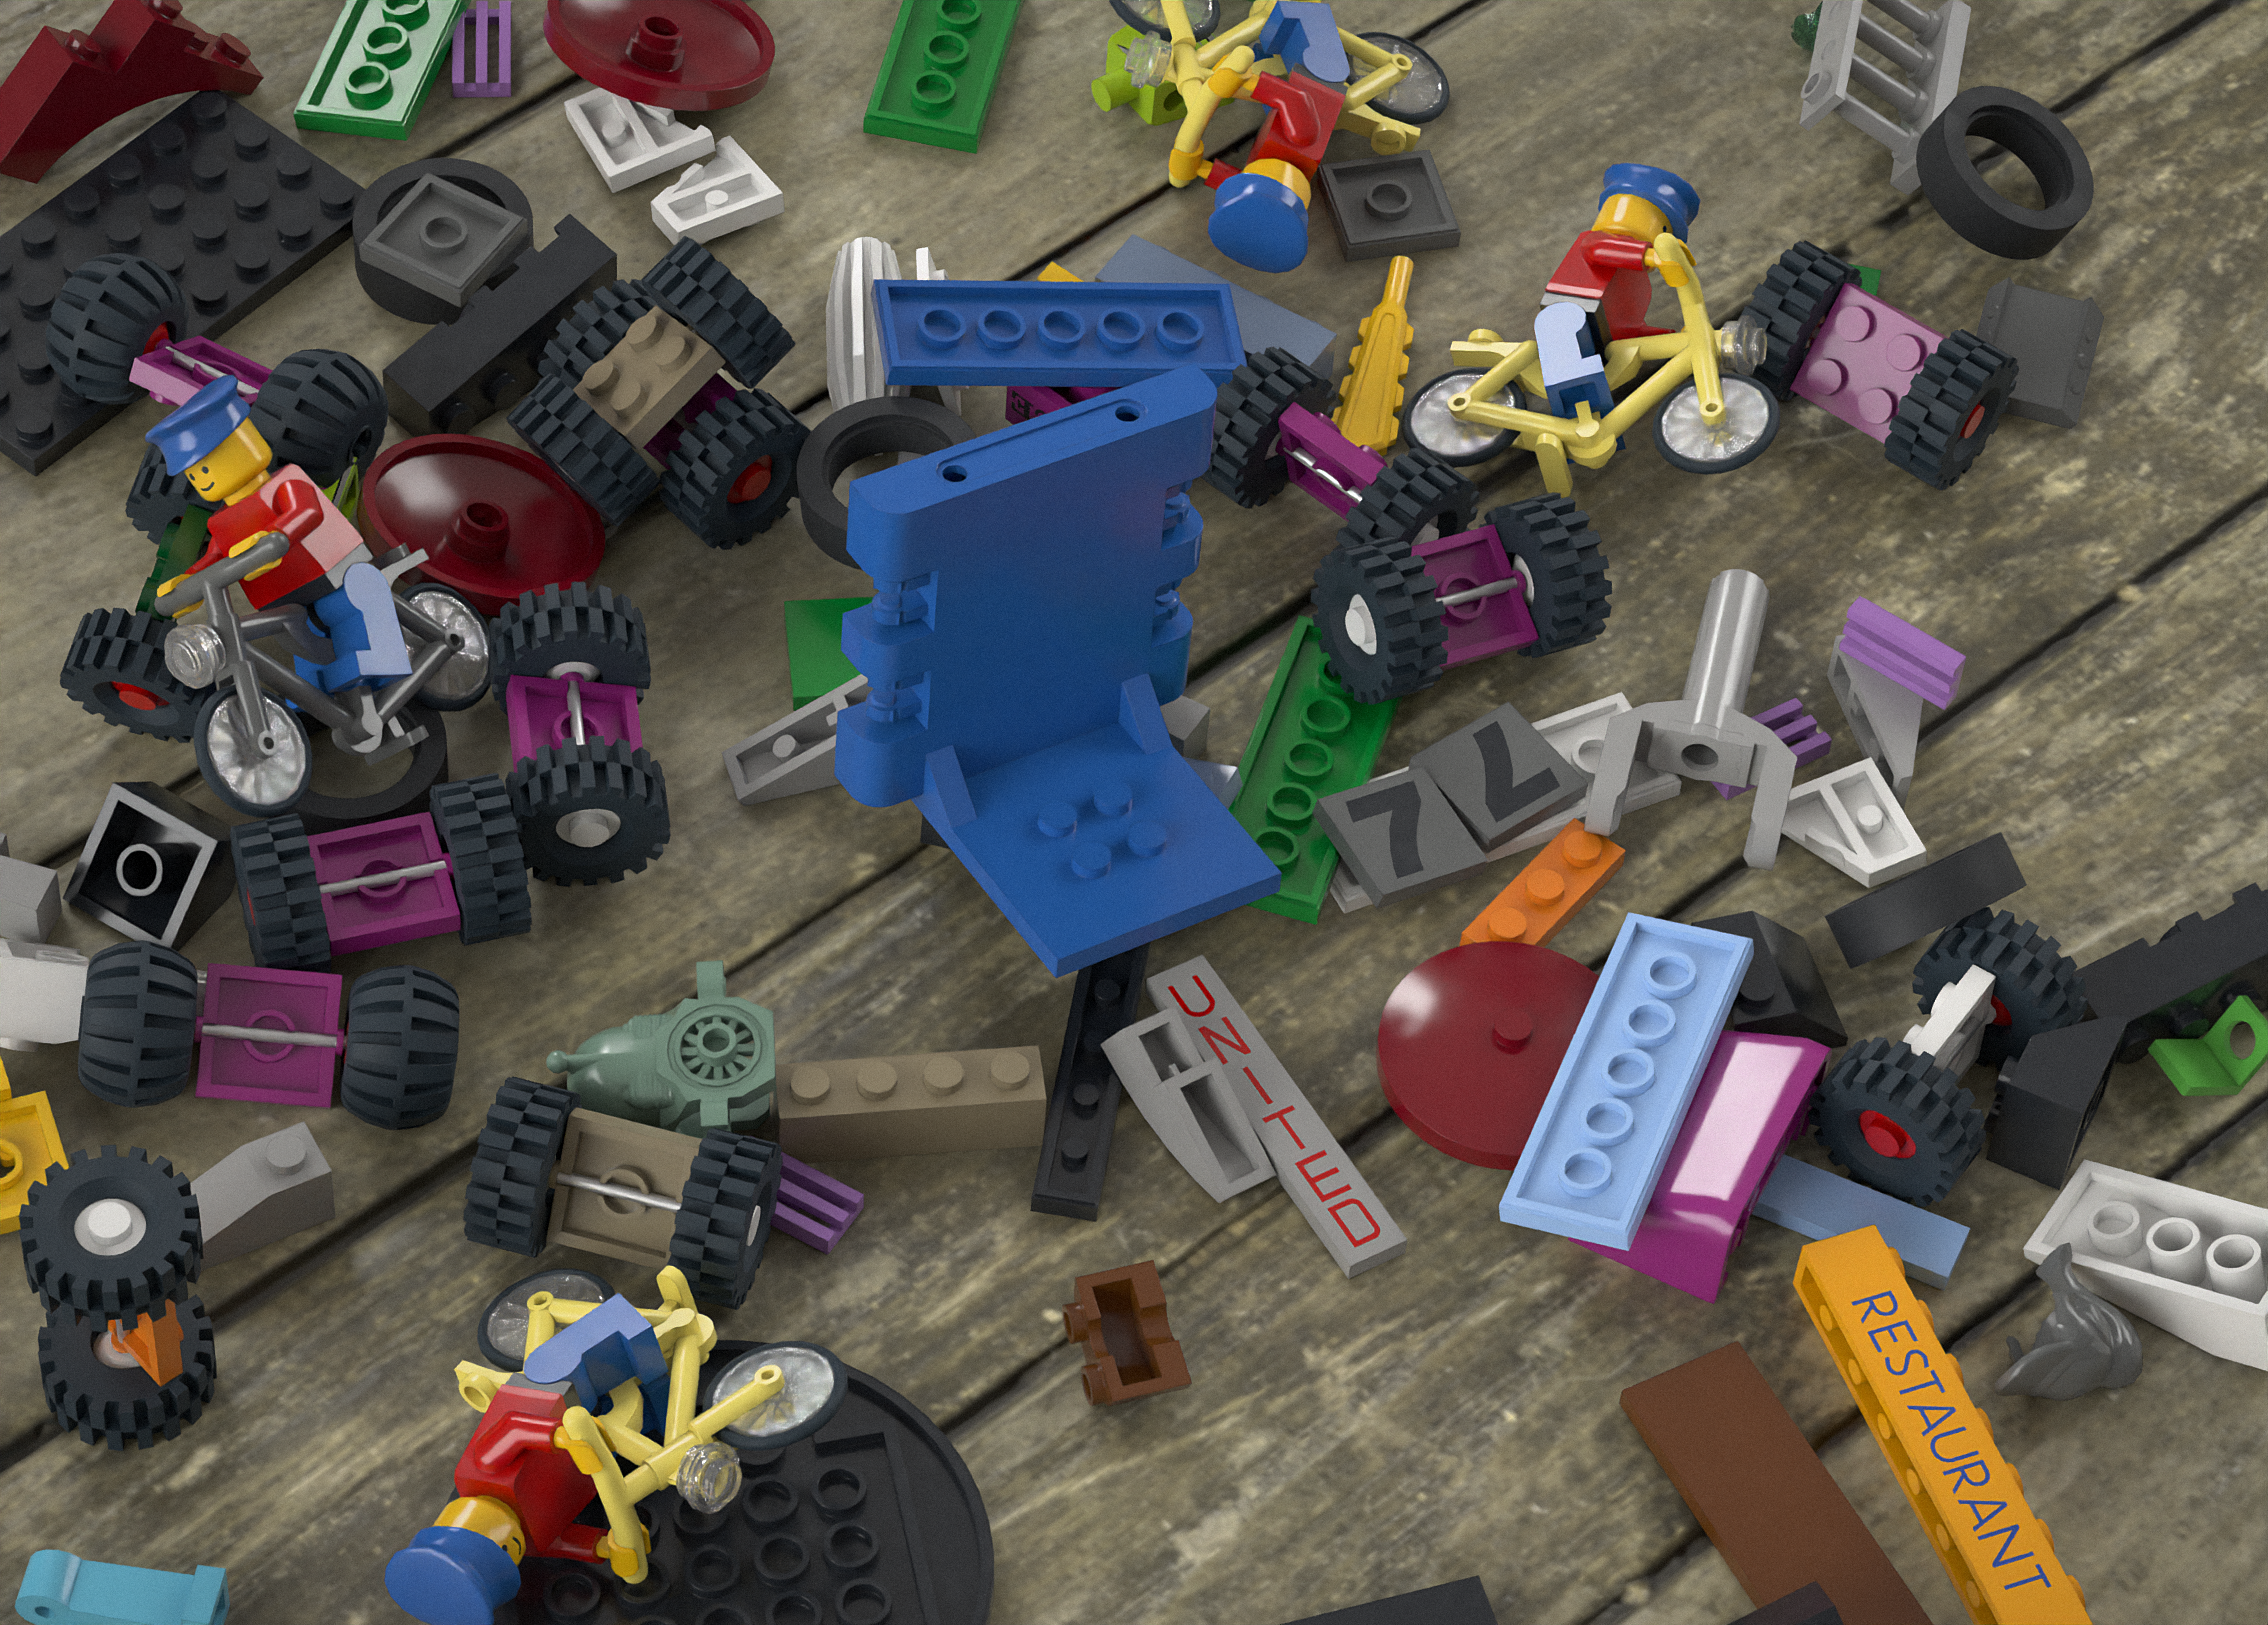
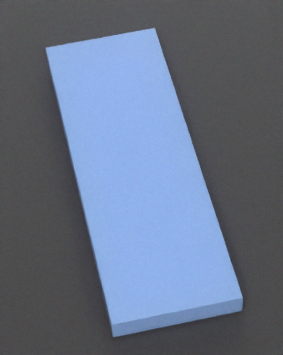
M1628 912L1499 1204L1500 1221L1629 1251L1753 958V939Z

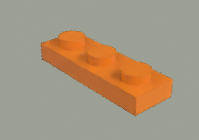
M1573 818L1462 932L1460 946L1488 941H1510L1545 947L1623 866L1626 850L1603 835L1585 832V824Z

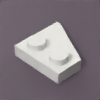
M597 88L564 102L567 119L612 193L716 151L713 135L708 128L700 125L696 130L685 126L675 120L672 109L635 102L602 88Z
M731 136L724 137L716 143L717 156L704 168L702 165L694 163L681 174L678 183L667 187L651 201L653 222L674 245L684 236L702 245L708 240L743 227L755 225L764 219L784 212V200L781 190Z
M1871 757L1790 790L1781 833L1866 887H1874L1927 865V850Z

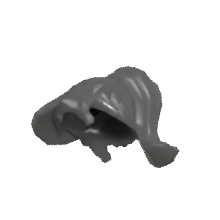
M2070 1242L2059 1245L2044 1259L2036 1270V1275L2048 1283L2053 1292L2055 1309L2042 1322L2041 1329L2036 1334V1340L2030 1353L2024 1355L2019 1341L2013 1336L2006 1338V1343L2009 1347V1357L2013 1366L1996 1381L1994 1392L1997 1395H2029L2055 1401H2068L2081 1397L2095 1388H2108L2113 1391L2118 1388H2126L2127 1385L2134 1383L2142 1373V1343L2137 1331L2117 1308L2094 1295L2079 1283L2071 1268L2073 1254Z

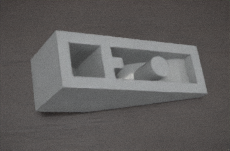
M1838 635L1835 638L1827 677L1864 760L1872 758L1904 811L1913 774L1923 697L1839 650L1840 642L1846 635Z
M862 674L721 752L738 801L743 806L841 784L834 775L837 712L866 701L868 693L873 690L872 687H868V678Z
M304 1121L242 1145L190 1183L192 1195L196 1194L200 1212L204 1259H200L201 1271L336 1217L332 1170Z

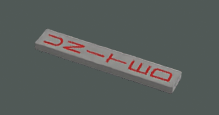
M1200 955L1147 978L1145 992L1158 1011L1161 1012L1174 1005L1203 1062L1213 1057L1217 1058L1277 1174L1275 1175L1347 1278L1350 1279L1406 1252L1407 1238L1206 958Z

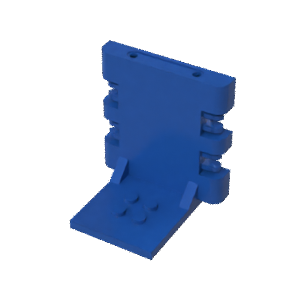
M1196 363L850 481L846 550L862 570L873 577V589H878L879 593L873 597L872 603L843 613L841 651L854 667L868 678V687H872L873 690L868 693L866 701L837 712L834 775L856 801L867 806L889 807L911 799L1055 978L1246 905L1280 890L1282 872L1173 747L1160 706L1178 699L1186 688L1193 618L1190 611L1180 601V592L1175 590L1180 586L1182 579L1194 573L1199 566L1203 519L1199 512L1191 505L1190 495H1185L1184 493L1192 486V480L1203 475L1209 468L1217 404V388Z

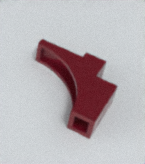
M114 0L90 35L77 29H73L68 33L44 25L0 87V174L37 184L51 166L76 143L105 123L136 107L164 97L193 91L222 90L251 95L264 77L249 60L251 52L243 42L228 33H222L220 37L206 33L196 24L185 20L181 15L183 7L178 0Z

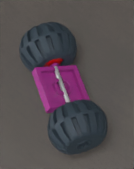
M127 253L103 254L89 259L73 273L72 278L67 280L61 289L59 298L55 300L52 307V315L48 319L45 346L47 357L60 379L82 397L105 404H125L136 402L150 395L160 403L182 406L213 380L223 375H234L238 380L237 394L251 407L248 418L273 453L272 460L266 471L268 473L275 472L292 463L298 465L316 486L320 485L324 488L331 487L350 465L353 466L354 464L355 466L357 465L359 482L366 474L367 468L374 461L377 455L376 452L382 444L389 413L387 395L374 373L359 360L339 351L309 349L291 354L278 364L274 370H271L200 335L184 340L187 334L189 309L185 294L166 270L156 262L145 257ZM353 457H357L356 462L352 461ZM352 479V482H351V485H350L349 490H350V489L352 488V486H353V479Z
M139 940L118 943L99 951L89 962L85 996L82 995L79 1022L78 1077L81 1084L87 1090L105 1101L130 1108L158 1105L175 1098L186 1087L194 1037V1043H200L195 1098L330 1109L336 1055L341 1056L340 1098L348 1112L368 1124L387 1130L418 1128L443 1116L450 1103L458 1054L459 997L451 983L432 971L413 965L380 967L361 975L354 981L348 997L344 1029H338L342 975L208 963L203 1016H196L198 977L194 964L188 958L170 947L151 941Z

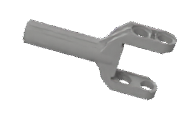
M1730 569L1722 571L1720 575L1712 579L1708 588L1681 700L1645 703L1610 718L1589 800L1584 826L1585 832L1609 836L1618 830L1635 760L1646 762L1648 768L1681 774L1695 780L1714 781L1746 788V784L1758 786L1743 857L1748 863L1747 866L1773 871L1797 756L1770 728L1743 714L1770 599L1769 589L1763 583L1764 580L1756 574L1746 570Z

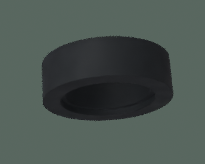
M1979 86L1963 91L1951 101L1925 130L1918 143L1916 166L1921 185L1930 203L1955 232L1971 244L1991 254L2015 260H2029L2041 257L2050 252L2075 227L2091 206L2094 193L2093 176L2088 159L2080 144L2070 130L2052 112L2019 92L1996 86ZM1965 136H1978L1989 139L2015 154L2036 178L2044 196L2045 210H2032L2019 206L1994 191L1981 178L1971 163L1964 143Z
M455 158L425 159L399 166L374 181L360 197L353 215L355 269L359 282L365 292L373 301L388 312L417 323L437 325L443 321L448 325H453L459 320L461 312L468 304V301L460 308L360 260L359 245L428 172L527 219L528 234L478 288L479 290L486 285L491 291H494L518 271L513 261L530 246L534 248L533 215L530 204L522 190L501 172L469 160Z
M886 396L871 398L853 403L834 412L819 423L809 434L797 460V483L801 514L810 538L817 547L832 559L846 566L862 570L846 550L848 508L832 492L834 484L841 473L853 463L871 455L898 451L925 456L977 438L975 433L962 418L951 410L934 402L913 397Z
M281 694L277 695L286 703L284 696ZM412 697L395 714L404 733L424 725L429 737L408 747L413 755V761L406 774L392 787L377 794L359 798L330 797L307 789L298 804L288 812L275 817L297 813L299 820L301 819L304 826L305 835L312 836L430 812L431 799L429 793L431 786L448 783L449 780L447 736L439 711L429 708ZM270 706L266 707L270 730L278 738L279 750L275 755L267 759H259L257 757L254 764L256 790L260 804H271L280 801L289 794L297 779L289 768L290 760L297 750V743L287 723ZM295 712L302 722L308 738L330 728L308 712Z
M1999 832L1870 892L1825 915V918L1849 968L1852 969L1981 910L2020 890L2027 884L2002 833Z

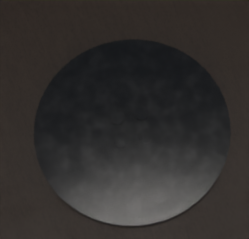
M717 1340L715 1346L709 1351L708 1360L700 1366L695 1418L703 1413L705 1393L709 1384L720 1370L745 1352L771 1343L745 1340ZM784 1355L751 1365L727 1383L717 1403L754 1380L755 1373L764 1366H778L785 1379V1385L779 1392L726 1427L728 1428L777 1396L789 1397L793 1402L796 1415L791 1422L780 1426L774 1425L759 1436L778 1434L800 1426L820 1412L829 1400L833 1389V1377L830 1370L822 1362L803 1355ZM843 1363L847 1372L848 1384L844 1402L833 1419L819 1431L802 1441L782 1448L764 1451L736 1450L718 1462L716 1482L712 1489L703 1496H697L693 1491L692 1493L681 1490L679 1486L671 1484L662 1491L657 1489L634 1504L639 1521L647 1528L650 1538L651 1552L646 1554L648 1574L645 1580L638 1584L627 1583L622 1577L614 1573L608 1558L602 1564H595L567 1558L523 1556L517 1566L521 1585L516 1597L499 1606L493 1612V1625H990L994 1601V1549L990 1523L980 1491L966 1463L944 1433L925 1413L903 1395L875 1377ZM655 1428L643 1434L660 1446H664V1437ZM617 1453L615 1461L620 1468L623 1478L640 1467ZM456 1486L453 1489L446 1506L450 1502L460 1498V1494ZM597 1492L595 1497L577 1515L572 1523L603 1528L609 1531L612 1527Z

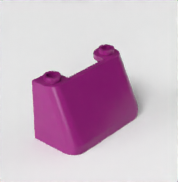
M1722 1030L1629 1251L1568 1237V1240L1702 1300L1715 1304L1728 1279L1729 1272H1726L1725 1269L1729 1254L1732 1255L1736 1246L1740 1247L1743 1242L1749 1218L1791 1140L1797 1141L1799 1135L1805 1136L1811 1125L1808 1113L1813 1108L1809 1105L1810 1098L1826 1078L1832 1049L1808 1038Z

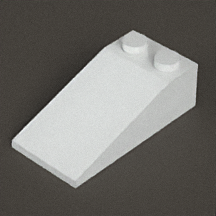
M2084 1159L2024 1246L2025 1258L2041 1265L2044 1259L2059 1245L2070 1242L2073 1254L2071 1261L2072 1272L2079 1283L2092 1293L2214 1356L2268 1371V1209Z

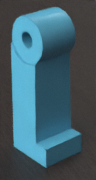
M47 1549L37 1551L30 1557L15 1603L17 1613L35 1625H224L230 1607L225 1568L197 1565L195 1575L82 1560L80 1557L69 1552Z

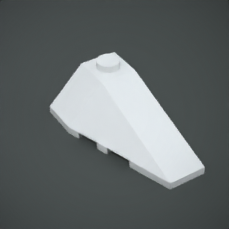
M0 938V1047L17 1051L35 1052L38 1051L39 1042L59 1044L78 1040L82 995L85 996L86 976L89 966V958L79 955L80 949ZM197 970L196 1016H203L207 971Z

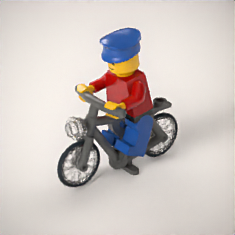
M223 375L203 387L180 408L155 425L145 436L147 443H152L159 447L165 458L167 474L169 476L184 472L204 500L214 502L223 499L226 503L208 518L207 527L212 534V538L205 556L187 569L184 574L161 584L157 589L154 606L159 615L165 617L173 616L179 619L199 609L203 601L205 602L208 615L206 625H179L166 635L164 643L165 662L175 678L186 686L195 689L205 687L214 680L216 683L217 692L207 699L199 711L194 727V748L197 763L210 788L228 806L242 814L256 818L275 817L288 812L300 802L308 789L312 775V752L309 738L295 712H308L332 728V740L339 749L352 756H363L368 766H371L429 737L424 725L404 733L395 717V714L412 697L429 708L443 712H458L474 706L485 696L491 686L487 635H490L487 623L478 609L463 595L450 587L437 583H420L406 588L399 595L390 590L395 579L400 574L429 559L423 548L411 554L406 543H403L371 560L374 557L363 543L364 539L298 465L290 463L269 475L266 468L272 460L273 453L248 418L251 407L237 394L238 380L234 375ZM238 581L255 610L258 609L259 612L238 617V614L234 613L228 586ZM273 635L284 650L293 654L296 674L248 641ZM259 680L284 696L286 703L279 696L260 687Z

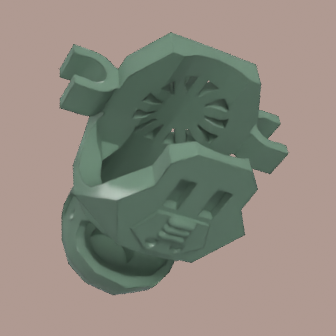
M723 960L696 962L698 1000L684 998L674 1009L664 1014L635 1015L623 1026L611 1027L592 1035L578 1046L574 1054L567 1055L560 1050L551 1052L547 1056L546 1065L553 1073L559 1074L568 1071L567 1090L580 1094L582 1109L699 1139L706 1138L707 1131L711 1128L730 1132L757 1129L770 1116V1092L777 1089L773 1011L740 997H727ZM746 1056H753V1058L749 1059Z

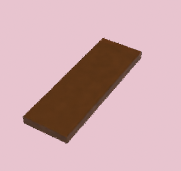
M1738 1341L1622 1390L1619 1401L1620 1406L1757 1610L1817 1581L1835 1605L1844 1625H1934Z

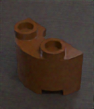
M1154 1260L1075 1277V1302L1062 1305V1316L1069 1342L1072 1345L1077 1343L1082 1345L1087 1365L1081 1367V1380L1089 1405L1095 1406L1105 1403L1107 1406H1114L1187 1389L1192 1384L1179 1340L1174 1339L1170 1330L1166 1309L1167 1302Z

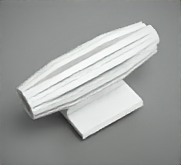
M861 237L851 243L847 242L842 246V251H838L826 304L827 386L834 412L853 403L871 398L910 396L912 385H886L871 300V289L874 279L902 280L895 251L891 250L890 245L885 241L881 243L878 239L872 237ZM928 247L916 249L917 280H949L945 269L936 270ZM938 386L945 407L960 416V390L969 389V386Z

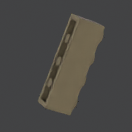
M1039 1045L776 1064L777 1089L773 1090L772 1107L776 1143L781 1146L783 1153L802 1163L1042 1146L1047 1098Z

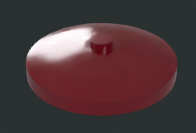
M548 0L543 17L544 35L549 46L571 70L590 83L615 95L660 108L708 111L744 103L756 96L765 87L775 56V43L769 28L761 17L741 0Z
M432 434L407 439L391 446L377 456L370 465L357 501V518L361 533L376 557L403 543H406L411 554L421 548L427 554L428 560L405 571L398 578L410 586L420 583H437L450 587L468 599L478 609L480 614L501 616L500 609L507 602L520 606L519 595L529 590H532L536 596L544 595V585L558 583L559 591L571 590L572 582H586V590H588L597 575L605 550L604 526L598 512L586 503L575 490L573 491L543 459L512 445L478 436ZM429 596L450 606L457 607L445 599Z
M1488 941L1467 944L1446 950L1427 959L1415 967L1396 986L1385 1005L1379 1025L1376 1045L1377 1072L1380 1084L1391 1107L1412 1132L1442 1153L1473 1165L1514 1171L1600 977L1586 966L1561 953L1536 945L1510 941Z

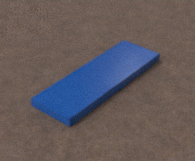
M874 279L871 289V300L886 385L1125 387L1196 363L1215 384L1216 388H1219L1223 382L1227 385L1233 379L1232 371L1240 364L1247 367L1229 284Z

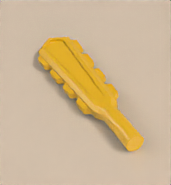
M1395 256L1392 258L1382 301L1373 309L1370 317L1361 320L1357 339L1362 342V345L1352 349L1348 368L1353 374L1343 378L1338 396L1343 406L1335 408L1333 418L1331 419L1337 425L1343 437L1357 447L1367 445L1381 456L1387 454L1388 447L1396 444L1399 420L1393 416V413L1401 411L1405 389L1398 381L1406 379L1409 357L1402 351L1411 348L1414 328L1407 323L1408 316L1404 309L1414 263L1405 256Z

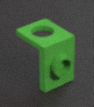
M2238 996L2203 1039H2155L2149 1046L2148 1051L2183 1096L2238 1095L2268 1060V1022L2248 996ZM2241 1021L2248 1023L2255 1034L2254 1050L2245 1059L2237 1057L2230 1045L2231 1031Z

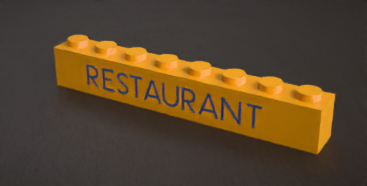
M1875 1224L1803 1245L1793 1285L1973 1624L2093 1625L2085 1611V1598L2078 1581L2072 1575L2066 1576L2054 1554V1541L2048 1526L2042 1519H2035L2024 1499V1488L2017 1469L2013 1464L2005 1463L1994 1444L1993 1429L1987 1414L1983 1409L1975 1408L1964 1389V1379L1960 1365L1951 1353L1945 1354L1934 1334V1322L1931 1312L1923 1300L1915 1299L1905 1280L1904 1265L1897 1250L1892 1246L1887 1247Z

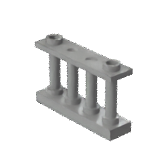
M1823 0L1809 76L1801 91V98L1804 99L1799 125L1809 131L1831 111L1835 112L1892 150L1891 155L1894 158L1890 184L1908 196L1921 185L1916 166V152L1919 140L1925 130L1957 95L1971 7L1961 0H1948L1936 11L1929 10L1925 12L1908 0H1866L1913 31L1912 36L1915 39L1913 48L1862 14L1863 0ZM1856 38L1906 70V78H1908L1907 87L1854 53ZM1850 77L1897 108L1901 118L1900 127L1847 93L1848 78Z

